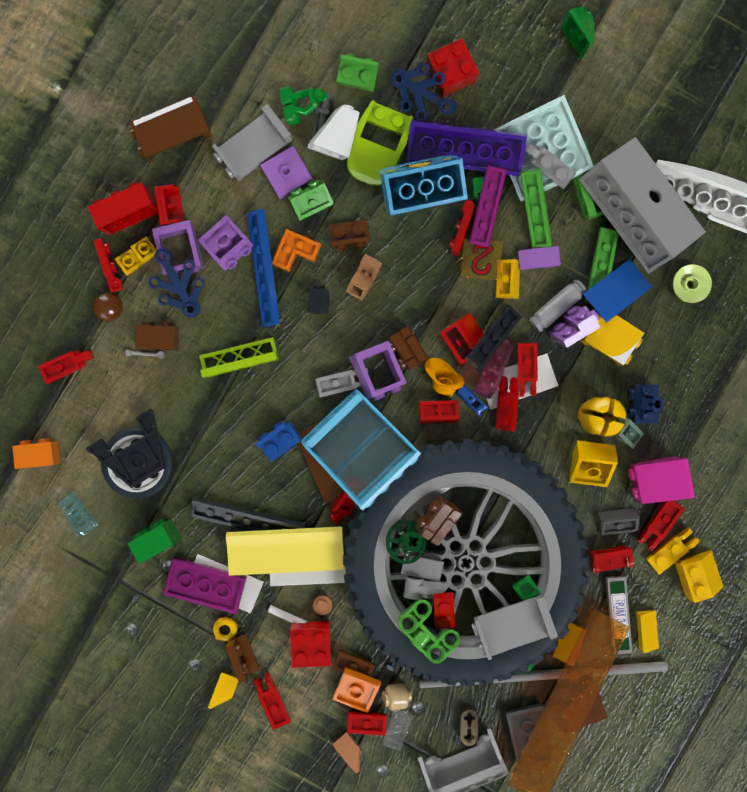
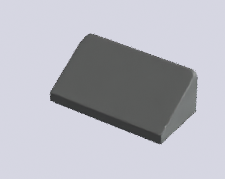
M635 508L598 512L601 536L639 531L640 516Z

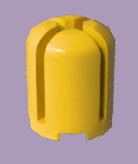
M593 397L581 405L578 411V420L585 431L590 434L612 436L620 432L625 425L617 422V419L626 420L627 414L624 406L618 400L608 397ZM593 413H601L602 418L594 416Z

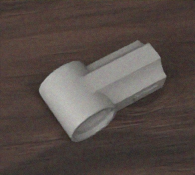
M406 576L404 597L413 600H420L421 598L433 599V594L444 593L445 583L424 580L415 576Z

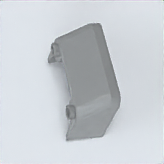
M487 729L488 734L479 737L477 746L442 760L437 758V756H431L425 762L422 757H419L418 760L428 790L430 792H468L506 776L509 772L491 729Z

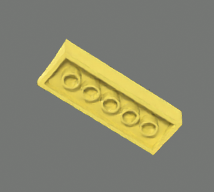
M342 527L226 533L229 575L344 570Z

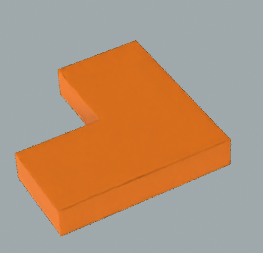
M286 229L272 260V265L290 272L296 255L315 262L321 244Z

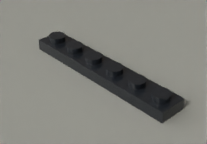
M198 497L193 498L190 517L247 531L302 529L306 526V523Z

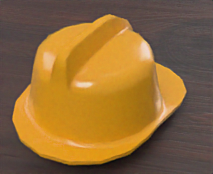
M430 358L425 362V370L432 378L433 389L439 394L450 398L457 389L464 386L463 377L446 361L439 358Z

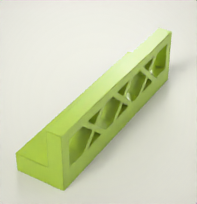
M274 337L199 356L202 370H200L202 378L279 360ZM271 342L273 352L263 354L259 351L263 344ZM251 348L255 353L251 358H244L241 356L244 349ZM231 352L237 356L234 362L226 363L223 361L226 353ZM213 357L218 362L216 366L207 368L205 358Z

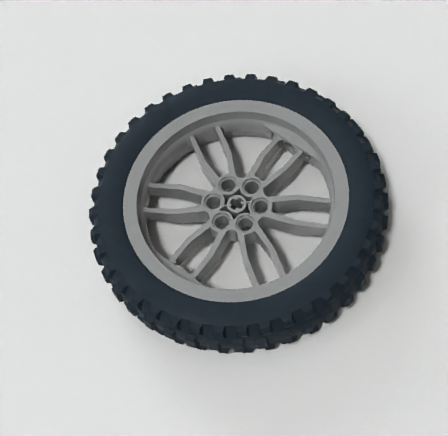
M462 439V442L456 443L448 440L438 444V446L433 444L426 445L425 449L420 451L421 454L418 456V460L413 465H409L400 478L390 483L389 488L384 493H380L370 507L364 510L358 505L355 507L357 510L356 516L350 519L348 525L351 529L350 536H346L344 546L347 547V554L343 555V565L346 566L347 572L344 574V582L347 584L349 591L347 594L349 603H352L353 608L356 609L354 611L356 619L359 620L361 626H364V633L375 642V646L386 656L389 655V659L401 667L405 665V669L416 676L422 674L423 679L437 682L439 679L441 683L455 686L457 682L460 683V686H474L475 682L490 685L493 684L494 679L498 681L510 679L511 674L528 671V665H536L544 659L543 655L546 652L554 651L558 646V639H563L567 635L569 623H573L579 614L576 609L577 606H582L584 600L582 590L588 583V576L585 574V570L589 569V560L585 555V550L588 549L587 541L581 534L585 530L583 523L576 518L577 509L574 504L568 502L566 490L562 487L559 488L555 484L556 479L550 473L546 474L542 471L543 466L536 461L532 463L527 461L526 455L521 452H509V447L501 444L498 447L491 446L490 442L483 440L481 443H472L471 439ZM462 486L486 489V492L474 512L468 534L460 536L456 524H454L451 528L453 533L441 542L444 546L441 552L425 550L422 557L441 561L444 558L451 560L450 565L443 566L442 574L445 575V578L441 582L445 583L444 592L448 587L454 590L455 613L464 588H471L482 615L487 612L483 607L478 590L485 586L500 599L504 607L509 606L500 591L487 578L490 572L511 575L539 574L536 586L540 593L536 596L542 595L544 597L558 637L554 639L546 637L492 655V659L488 660L487 655L482 656L479 643H482L480 635L460 636L459 645L444 661L436 664L427 659L408 640V637L397 625L399 616L407 608L397 595L392 581L394 579H406V576L410 575L401 574V572H390L391 556L386 549V535L393 524L402 521L404 517L416 510L420 517L425 516L422 507L434 499L437 500L441 494L450 488ZM493 492L507 498V501L495 522L480 536L476 534L480 517ZM515 504L530 522L538 543L508 545L487 550L486 545L500 529L511 506ZM396 529L392 531L390 538H394ZM478 540L479 546L475 549L470 548V542ZM453 541L460 542L459 548L455 550L450 548V544ZM405 551L400 552L397 556H404ZM540 551L539 567H510L496 564L495 560L497 557L514 552ZM417 552L410 553L412 555H418ZM489 557L488 564L481 565V558ZM466 558L469 564L464 565L462 559ZM474 574H479L480 580L472 582L471 577ZM454 575L461 576V580L458 583L451 581ZM428 599V602L430 603L431 607H433V599ZM426 605L421 614L425 613ZM405 618L402 621L403 628L411 627V618ZM423 624L432 633L434 637H436L442 630H444L438 629L436 631ZM447 634L445 636L446 644L453 642L454 635ZM439 648L431 650L432 658H437L440 655Z

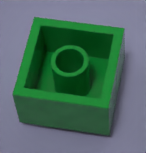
M162 519L148 527L150 531L146 528L132 536L133 540L128 543V546L138 564L173 546L182 539L171 519L166 522Z

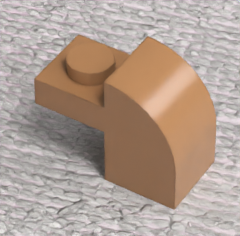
M365 254L346 292L363 301L377 278L382 263Z

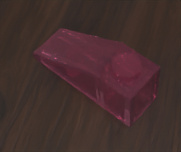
M504 340L485 367L480 371L472 390L473 392L488 399L492 397L499 386L514 343Z

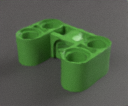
M423 599L415 600L399 616L397 625L408 637V640L427 659L436 664L441 663L459 645L460 636L456 631L447 628L434 637L422 624L431 614L432 607L430 603ZM420 603L426 605V611L423 614H418L417 606ZM409 617L412 620V625L410 628L405 629L402 626V621ZM448 633L454 635V640L450 644L445 642V636ZM433 648H439L440 655L437 658L431 657L430 653Z

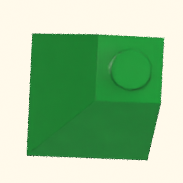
M585 7L569 10L560 27L581 59L585 57L594 42L595 23L592 14L586 11Z

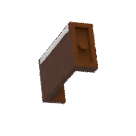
M194 95L130 122L132 129H130L131 135L140 145L137 147L139 154L142 158H146L149 163L153 162L151 156L200 135H203L205 139L212 137L203 112Z

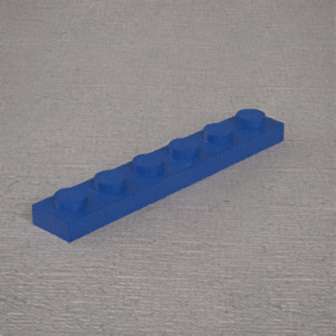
M257 209L247 214L250 241L254 245L251 249L262 327H270L280 324L265 211L264 209Z

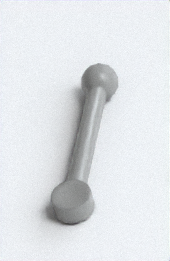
M130 349L125 350V355L128 357L131 355L156 356L160 359L165 357L163 351L153 353L132 351Z

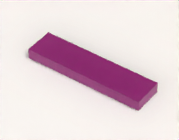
M489 165L486 167L470 235V244L489 247L507 169Z

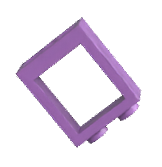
M190 220L152 229L157 250L164 247L162 239L188 233L196 264L191 274L200 272L199 269L204 268L194 224ZM160 253L159 258L165 260L166 255ZM187 263L186 267L188 269H192L193 265L191 263ZM160 264L163 275L169 277L163 264ZM183 264L174 266L178 277H180L181 273L184 272Z
M389 341L349 357L367 400L374 398V401L385 397V392L395 393L402 390L401 386L406 384ZM383 352L396 383L375 391L362 360Z

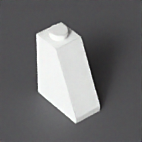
M342 105L335 109L309 142L307 148L340 160L349 158L360 112L355 111L350 105Z

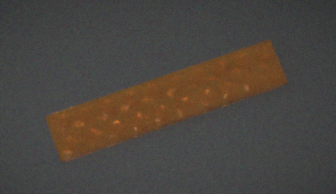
M594 608L592 609L510 777L509 786L520 792H551L630 629L629 626Z

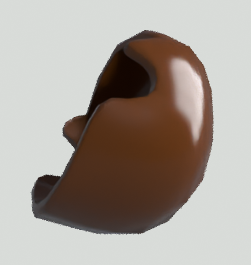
M110 292L97 296L92 306L98 320L106 323L118 319L123 311L122 301L117 295Z

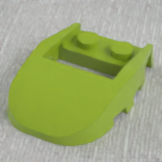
M372 100L356 126L350 156L346 160L349 173L359 181L372 186H381L379 171L387 167L399 165L403 161L409 139L410 122L413 120V116H407ZM366 122L402 136L396 151L361 138L360 136Z

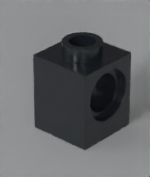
M314 286V289H309L310 314H329V290L325 289V286Z

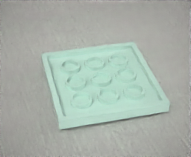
M565 95L494 129L528 134L525 149L529 144L538 150L541 146L544 149L546 148L576 172L573 178L588 172L594 167ZM526 151L524 153L522 171L537 169L530 162L532 156ZM542 173L544 192L558 186ZM510 175L520 201H525L521 176Z

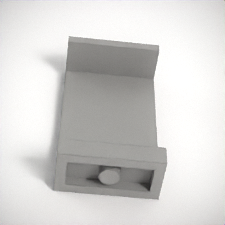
M268 104L261 108L263 112L261 116L220 147H217L216 144L212 145L216 151L213 155L219 163H225L227 166L225 171L231 179L235 176L240 181L292 141L291 134Z
M542 595L474 617L475 623L472 624L475 636L480 635L482 643H479L482 656L487 655L488 660L492 659V655L546 637L550 639L558 637L546 601Z

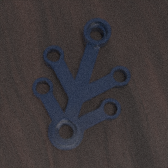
M420 63L417 68L409 71L398 68L394 70L391 76L392 84L399 88L402 98L400 106L404 112H409L414 107L413 102L409 98L407 88L413 90L418 109L416 118L419 121H426L429 118V112L426 110L423 97L440 106V110L444 114H453L457 109V102L453 98L443 99L426 89L436 84H444L446 82V75L443 72H436L433 77L418 83L411 80L418 75L429 74L430 66L427 63ZM422 66L426 67V71L424 73L421 70ZM399 75H401L402 80L400 82L398 81ZM438 75L442 76L441 82L437 80ZM406 102L409 103V108H408V109L405 108V103H406ZM445 103L449 104L448 110L445 109ZM422 111L425 113L424 118L420 116Z
M165 247L159 248L155 252V260L163 264L172 283L161 280L158 276H152L148 281V285L153 289L159 287L177 293L182 301L174 299L167 293H162L158 297L160 305H171L180 308L187 317H196L201 310L197 300L201 289L205 285V281L201 277H196L193 280L194 288L189 297L186 289L191 273L196 267L195 262L190 259L184 262V272L180 280L170 262L171 251ZM160 253L166 255L165 260L159 258ZM191 263L193 265V268L188 269L186 267V264ZM156 279L158 285H153L151 280ZM200 280L202 286H197L195 281ZM161 297H166L168 301L162 302ZM187 306H193L194 310L189 311Z

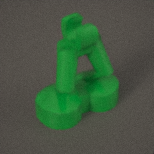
M288 86L279 90L281 102L284 105V117L290 126L301 122L300 114L308 116L320 106L321 101L327 100V93L314 87L294 92ZM309 97L310 103L306 108L297 107V99Z

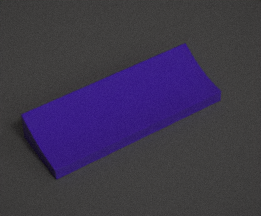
M412 120L410 122L406 161L414 162L439 156L454 155L462 158L464 169L486 172V167L489 165L507 169L506 175L521 176L520 172L522 171L528 134Z

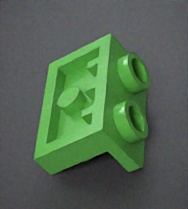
M353 54L341 55L336 83L374 92L379 63L372 58L361 59Z
M318 179L308 183V187L304 189L297 188L293 190L291 195L288 196L299 220H303L334 204L323 180L319 181Z

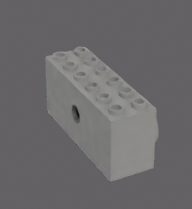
M636 137L602 159L579 179L647 273L652 272L676 257L706 233Z

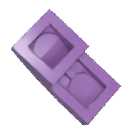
M559 246L518 251L521 271L561 266Z

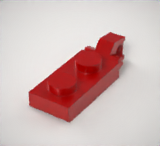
M101 238L96 239L94 244L111 293L123 290L122 280L118 279L115 275L118 272L114 261H111L109 254H112L109 243H105Z
M80 350L71 351L38 367L45 383L50 384L83 369L86 366L85 362L95 357L92 351L89 350L83 353Z
M352 475L347 485L358 496L369 486V483ZM342 490L333 503L332 512L329 515L331 523L336 525L339 524L343 516H350L357 506L344 490Z

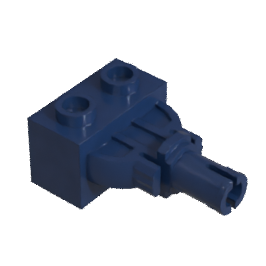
M630 385L627 391V398L630 400L627 417L633 423H659V411L664 408V405H661L664 401L659 398V385Z

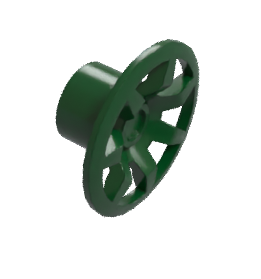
M402 520L396 522L390 527L386 535V549L389 555L401 564L416 562L425 551L426 538L412 531L413 526L417 527V523L413 521ZM409 524L406 532H404L399 527V525ZM394 529L399 534V538H390ZM390 542L399 544L394 553L390 548ZM405 551L406 560H401L396 556L400 552ZM417 552L418 555L410 560V553Z

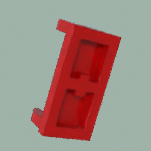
M174 185L155 186L160 225L166 226L185 221L180 188Z
M458 400L420 401V424L458 423Z
M627 545L589 552L593 573L623 567H634L632 548Z

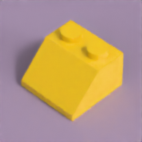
M577 441L572 453L569 483L607 487L618 464L616 446Z
M711 550L675 562L685 597L693 603L712 598L723 588Z

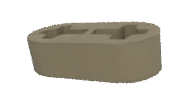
M470 706L464 707L460 712V738L462 743L467 746L474 745L478 739V715L476 710ZM468 713H471L472 716H474L470 718V723H468L467 718L464 717L467 716ZM467 729H470L471 735H473L470 736V739L464 736L467 735Z

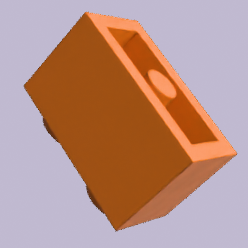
M51 438L38 439L39 443L33 444L32 440L19 441L20 445L12 446L15 469L60 464L58 441L51 442Z

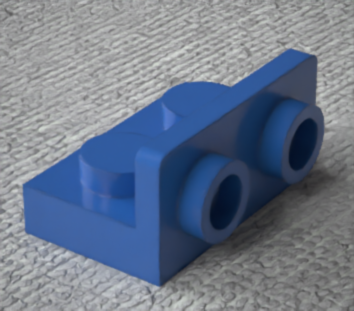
M290 421L277 423L272 427L274 431L270 434L266 432L258 438L259 442L255 444L256 448L261 447L270 462L280 457L302 440Z

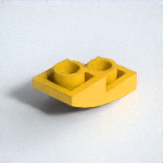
M147 236L130 246V250L115 258L116 263L126 276L133 273L155 256L157 250Z

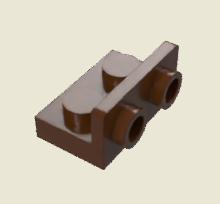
M367 220L329 225L332 249L336 248V251L347 250L349 246L364 248L367 247L366 244H370Z
M247 634L228 641L226 650L239 684L246 682L250 673L259 670Z

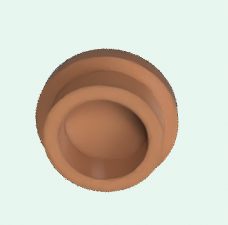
M318 596L313 602V609L319 615H326L332 609V601L327 596Z

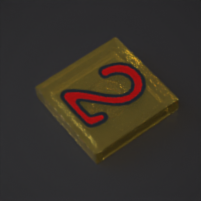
M464 239L461 278L499 281L503 242L490 241L489 247L470 244V239Z

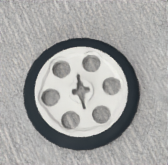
M141 427L127 428L114 435L106 445L112 455H114L119 448H126L135 439L144 437L145 433ZM159 435L166 468L158 472L159 474L156 478L150 477L143 481L139 488H130L110 468L101 463L105 481L112 490L126 498L144 499L157 494L164 488L172 474L173 457L169 445L163 437Z

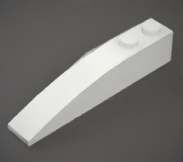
M657 160V167L683 201L693 205V208L697 211L705 213L712 221L747 233V183L705 169Z

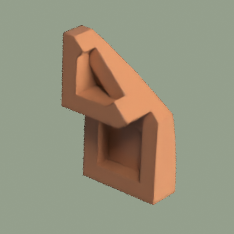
M346 732L333 746L357 774L360 772L359 766L362 749H360L352 735Z

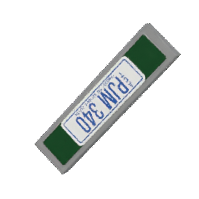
M626 576L605 577L611 652L613 655L632 653Z

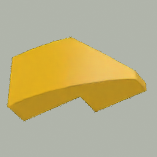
M221 672L208 708L212 709L230 700L237 687L238 679Z

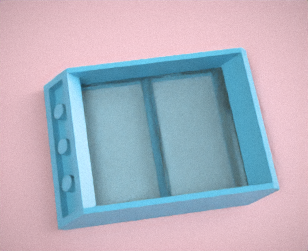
M354 389L300 441L362 510L370 507L374 503L375 498L380 493H384L389 488L390 483L400 478L404 470L409 465H413L421 454L357 389Z

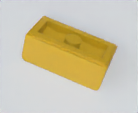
M497 260L496 298L518 299L520 281L519 260Z
M637 611L639 650L642 653H647L659 649L656 611Z
M569 623V632L563 639H558V646L552 656L573 666L585 637L586 629L580 625Z

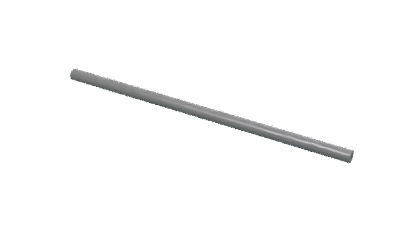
M666 661L533 670L525 673H513L510 679L503 681L494 679L493 683L668 671V665ZM419 678L420 688L451 686L441 683L439 679L437 682Z

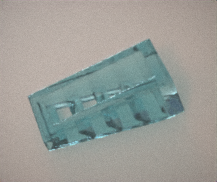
M75 493L70 494L58 503L76 536H83L97 526L94 518ZM73 502L74 505L68 509L67 506ZM78 509V511L72 515V512Z

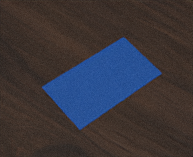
M629 259L583 295L607 323L650 290L652 286Z

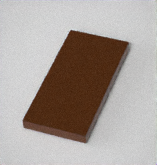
M318 424L299 431L298 434L303 439ZM334 427L313 446L316 452L333 470H336L347 459ZM299 442L325 504L337 499L343 489L308 452L302 443ZM349 465L338 476L347 484L352 475H355L351 465Z

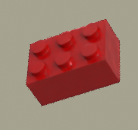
M142 182L132 183L128 186V189L115 191L110 194V197L97 199L92 202V205L88 206L97 229L109 236L158 214L157 202L153 193Z

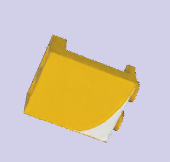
M598 313L600 328L582 338L580 342L586 346L590 345L615 361L617 366L627 365L633 356L631 353L634 348L637 349L641 345L644 332L617 315L606 323Z

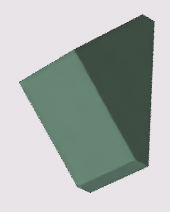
M626 417V420L617 419V422L625 425L620 432L613 436L634 449L644 433L629 418Z

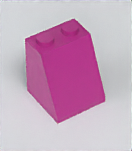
M671 456L629 464L628 476L633 482L631 491L636 502L646 504L695 498L688 459Z

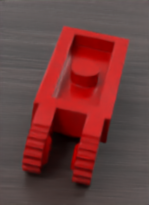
M471 200L464 203L462 207L463 218L458 219L455 228L458 230L456 237L452 236L450 241L451 254L456 256L460 254L474 214L475 205Z
M517 343L519 397H524L525 394L524 381H531L530 395L531 397L536 396V381H538L537 343Z
M501 376L499 379L498 388L500 391L498 392L495 429L516 430L519 400V379L517 377H512L509 382L510 392H507L508 378Z
M674 500L664 501L645 527L646 529L638 537V542L643 544L653 533L656 536L651 539L647 548L654 550L660 541L664 540L685 508Z
M268 672L265 674V680L269 689L264 690L259 677L254 678V684L271 727L275 730L291 723V718L278 688Z

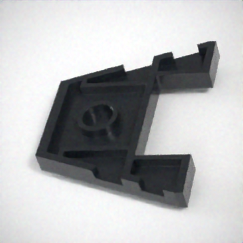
M149 409L136 417L145 436L116 454L112 455L103 439L86 447L89 453L96 456L102 464L110 468L130 488L137 486L166 468L153 409Z

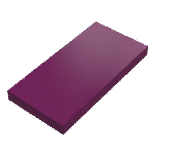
M173 557L163 595L237 615L247 576L229 575L228 571Z

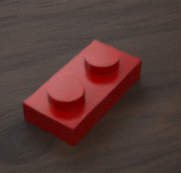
M454 593L433 594L435 629L455 628Z
M349 711L347 733L386 736L387 714Z

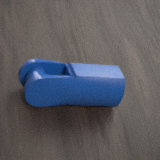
M465 384L456 391V394L479 417L482 416L481 413L485 409H489ZM477 400L480 404L474 408L472 404Z

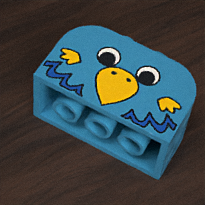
M454 155L439 156L395 165L379 171L385 208L390 215L468 199L463 160Z

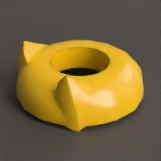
M227 616L218 618L213 626L215 639L223 642L233 639L238 631L235 620ZM228 625L230 633L227 635L221 634L220 627Z

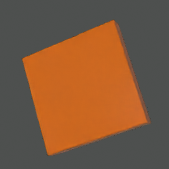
M345 667L332 700L368 713L379 690L381 681Z

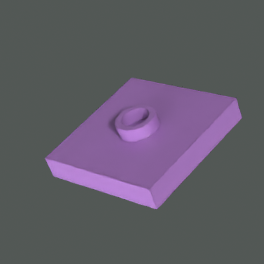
M294 146L260 165L279 199L286 197L293 190L313 181Z

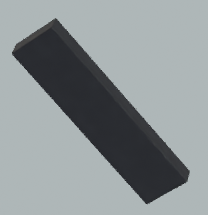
M509 304L506 305L464 359L478 372L481 371L522 317Z

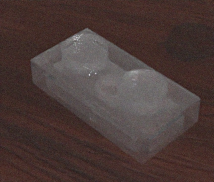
M404 709L393 712L386 730V736L382 740V745L400 752L414 717L412 712Z

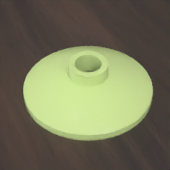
M686 265L680 268L673 278L675 294L679 299L687 303L702 301L708 296L712 287L710 274L699 265ZM688 281L692 283L691 288L687 286Z

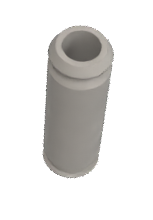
M573 280L572 284H568L535 312L534 317H530V324L538 332H542L543 328L549 327L582 298L587 289L579 280Z

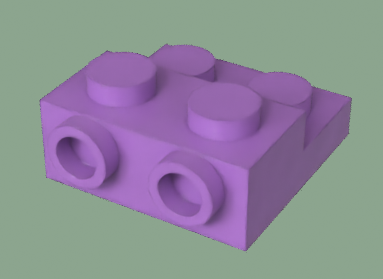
M227 215L198 239L201 245L225 271L234 268L237 260L241 256L249 255L251 248L254 246Z
M586 306L571 307L567 310V313L562 315L565 322L555 325L554 329L549 331L551 338L567 348L599 329V317L594 310L589 311Z

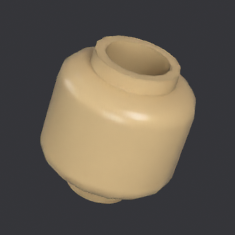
M403 683L387 685L385 691H382L383 704L391 711L406 709L409 701L412 699L410 689H407Z

